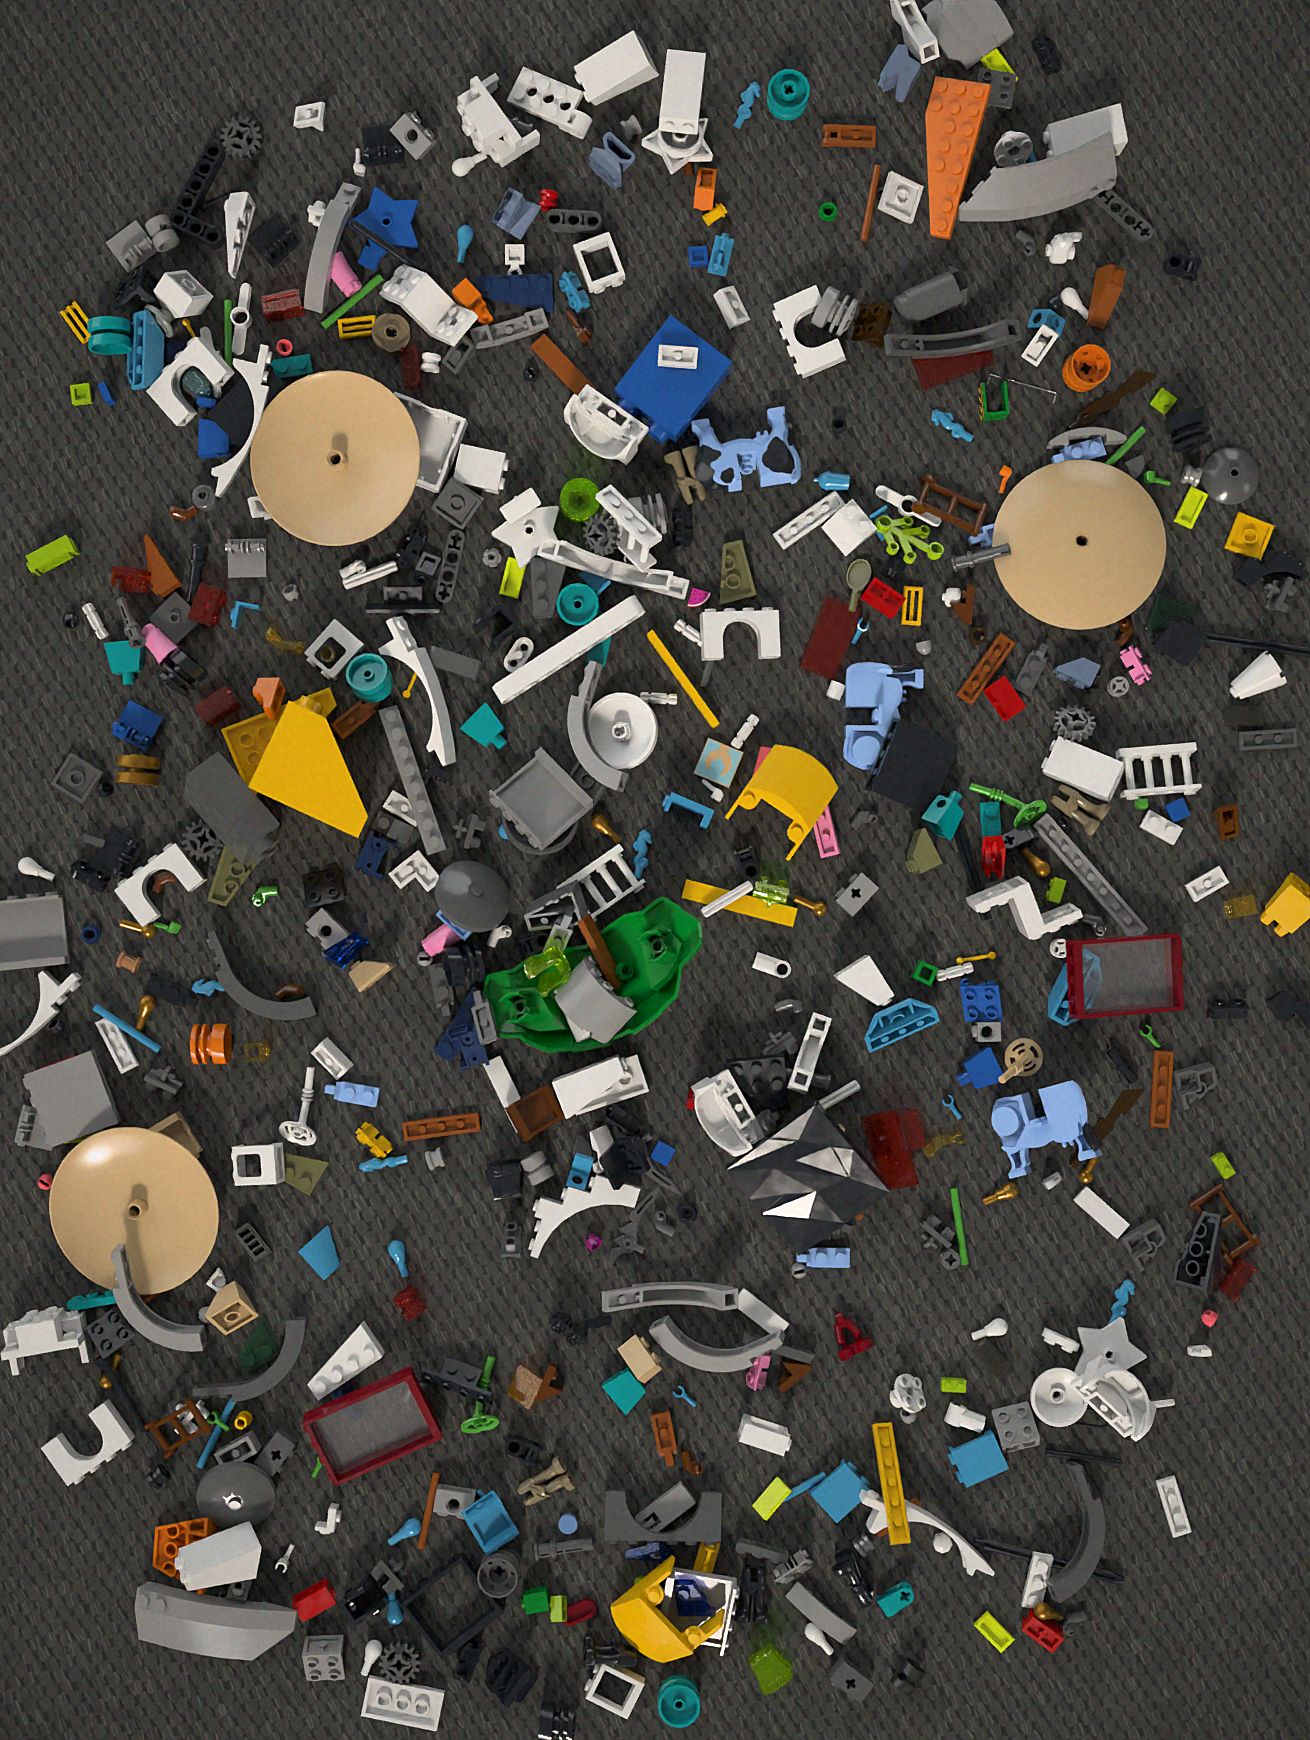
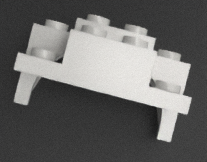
M588 384L585 385L578 396L574 394L564 410L565 422L570 425L574 435L583 446L600 457L619 460L626 466L637 453L638 444L649 431L646 425Z
M726 1069L711 1079L706 1077L691 1086L695 1094L697 1117L710 1138L732 1156H739L753 1149L751 1145L760 1140L757 1138L750 1122L755 1116L729 1070Z
M1100 1355L1088 1362L1084 1374L1071 1380L1069 1386L1124 1438L1131 1435L1134 1441H1138L1151 1428L1157 1406L1149 1400L1142 1383L1118 1363L1111 1364Z

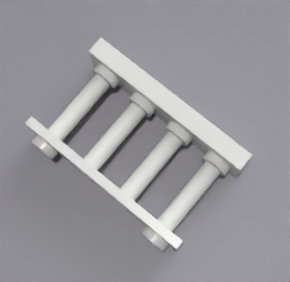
M612 485L598 492L595 499L604 507L602 514H608L609 518H614L613 524H618L616 531L621 533L617 535V538L620 539V542L616 543L618 549L641 572L656 564L657 560L649 553V549L662 540V535Z
M1196 742L1118 749L1115 752L1116 760L1124 762L1128 789L1120 793V798L1127 797V800L1138 799V796L1184 792V795L1196 794V791L1202 788L1201 784H1193L1189 758L1197 750ZM1172 755H1179L1182 758L1185 785L1174 786L1170 760ZM1160 756V759L1163 760L1166 787L1155 788L1151 760L1153 757ZM1136 758H1141V761L1144 763L1147 787L1144 789H1135L1132 761Z
M620 844L556 887L558 889L577 879L581 884L584 883L600 906L599 910L593 914L590 913L594 922L597 920L596 916L624 896L632 891L637 893L644 888L643 883H645V880L642 879L638 882L622 859L623 855L621 852L624 850ZM609 860L617 863L632 885L625 892L621 891L607 871L605 863ZM595 870L602 875L616 896L609 903H606L590 880L591 876L589 874Z

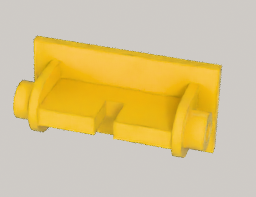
M365 1122L361 1126L363 1130L358 1128L355 1132L357 1139L364 1145L367 1143L371 1147V1153L377 1158L381 1157L383 1159L386 1156L384 1152L388 1154L393 1149L391 1147L392 1144L383 1135L378 1140L375 1138L379 1131L371 1123Z
M716 1542V1545L700 1543L693 1568L694 1571L712 1574L720 1543Z

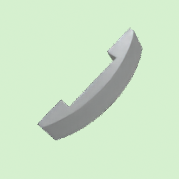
M543 308L524 313V316L491 326L487 324L470 329V334L476 349L501 345L532 335L547 328L548 323Z
M1078 428L1058 435L1049 441L1046 449L1067 447L1069 440L1090 439L1100 436L1103 438V445L1123 444L1126 441V436L1106 428Z
M797 1581L785 1595L807 1618L840 1643L846 1645L857 1631L844 1618H840L813 1596L812 1592Z

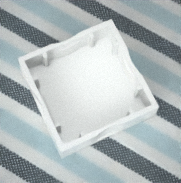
M394 392L393 394L402 402L410 414L419 439L420 469L416 486L440 494L468 426L467 420L447 411L428 407L418 400Z

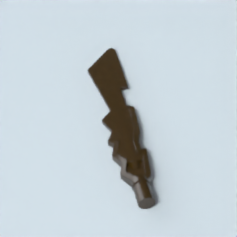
M1136 370L1115 393L1106 392L1102 399L1095 400L1094 404L1088 405L1086 410L1079 413L1077 419L1067 426V429L1070 431L1084 427L1096 420L1097 415L1105 413L1118 405L1120 398L1131 392V394H1134L1156 378V373Z
M1143 1089L1122 1090L1107 1118L1099 1119L1096 1128L1093 1129L1099 1142L1114 1129L1113 1123L1120 1114L1126 1115L1143 1094ZM1077 1147L1075 1157L1069 1163L1074 1169L1081 1162L1078 1158L1079 1147Z

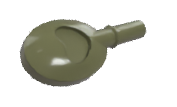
M864 559L853 561L846 575L847 584L852 590L848 609L851 612L856 611L859 593L868 586L871 580V567Z

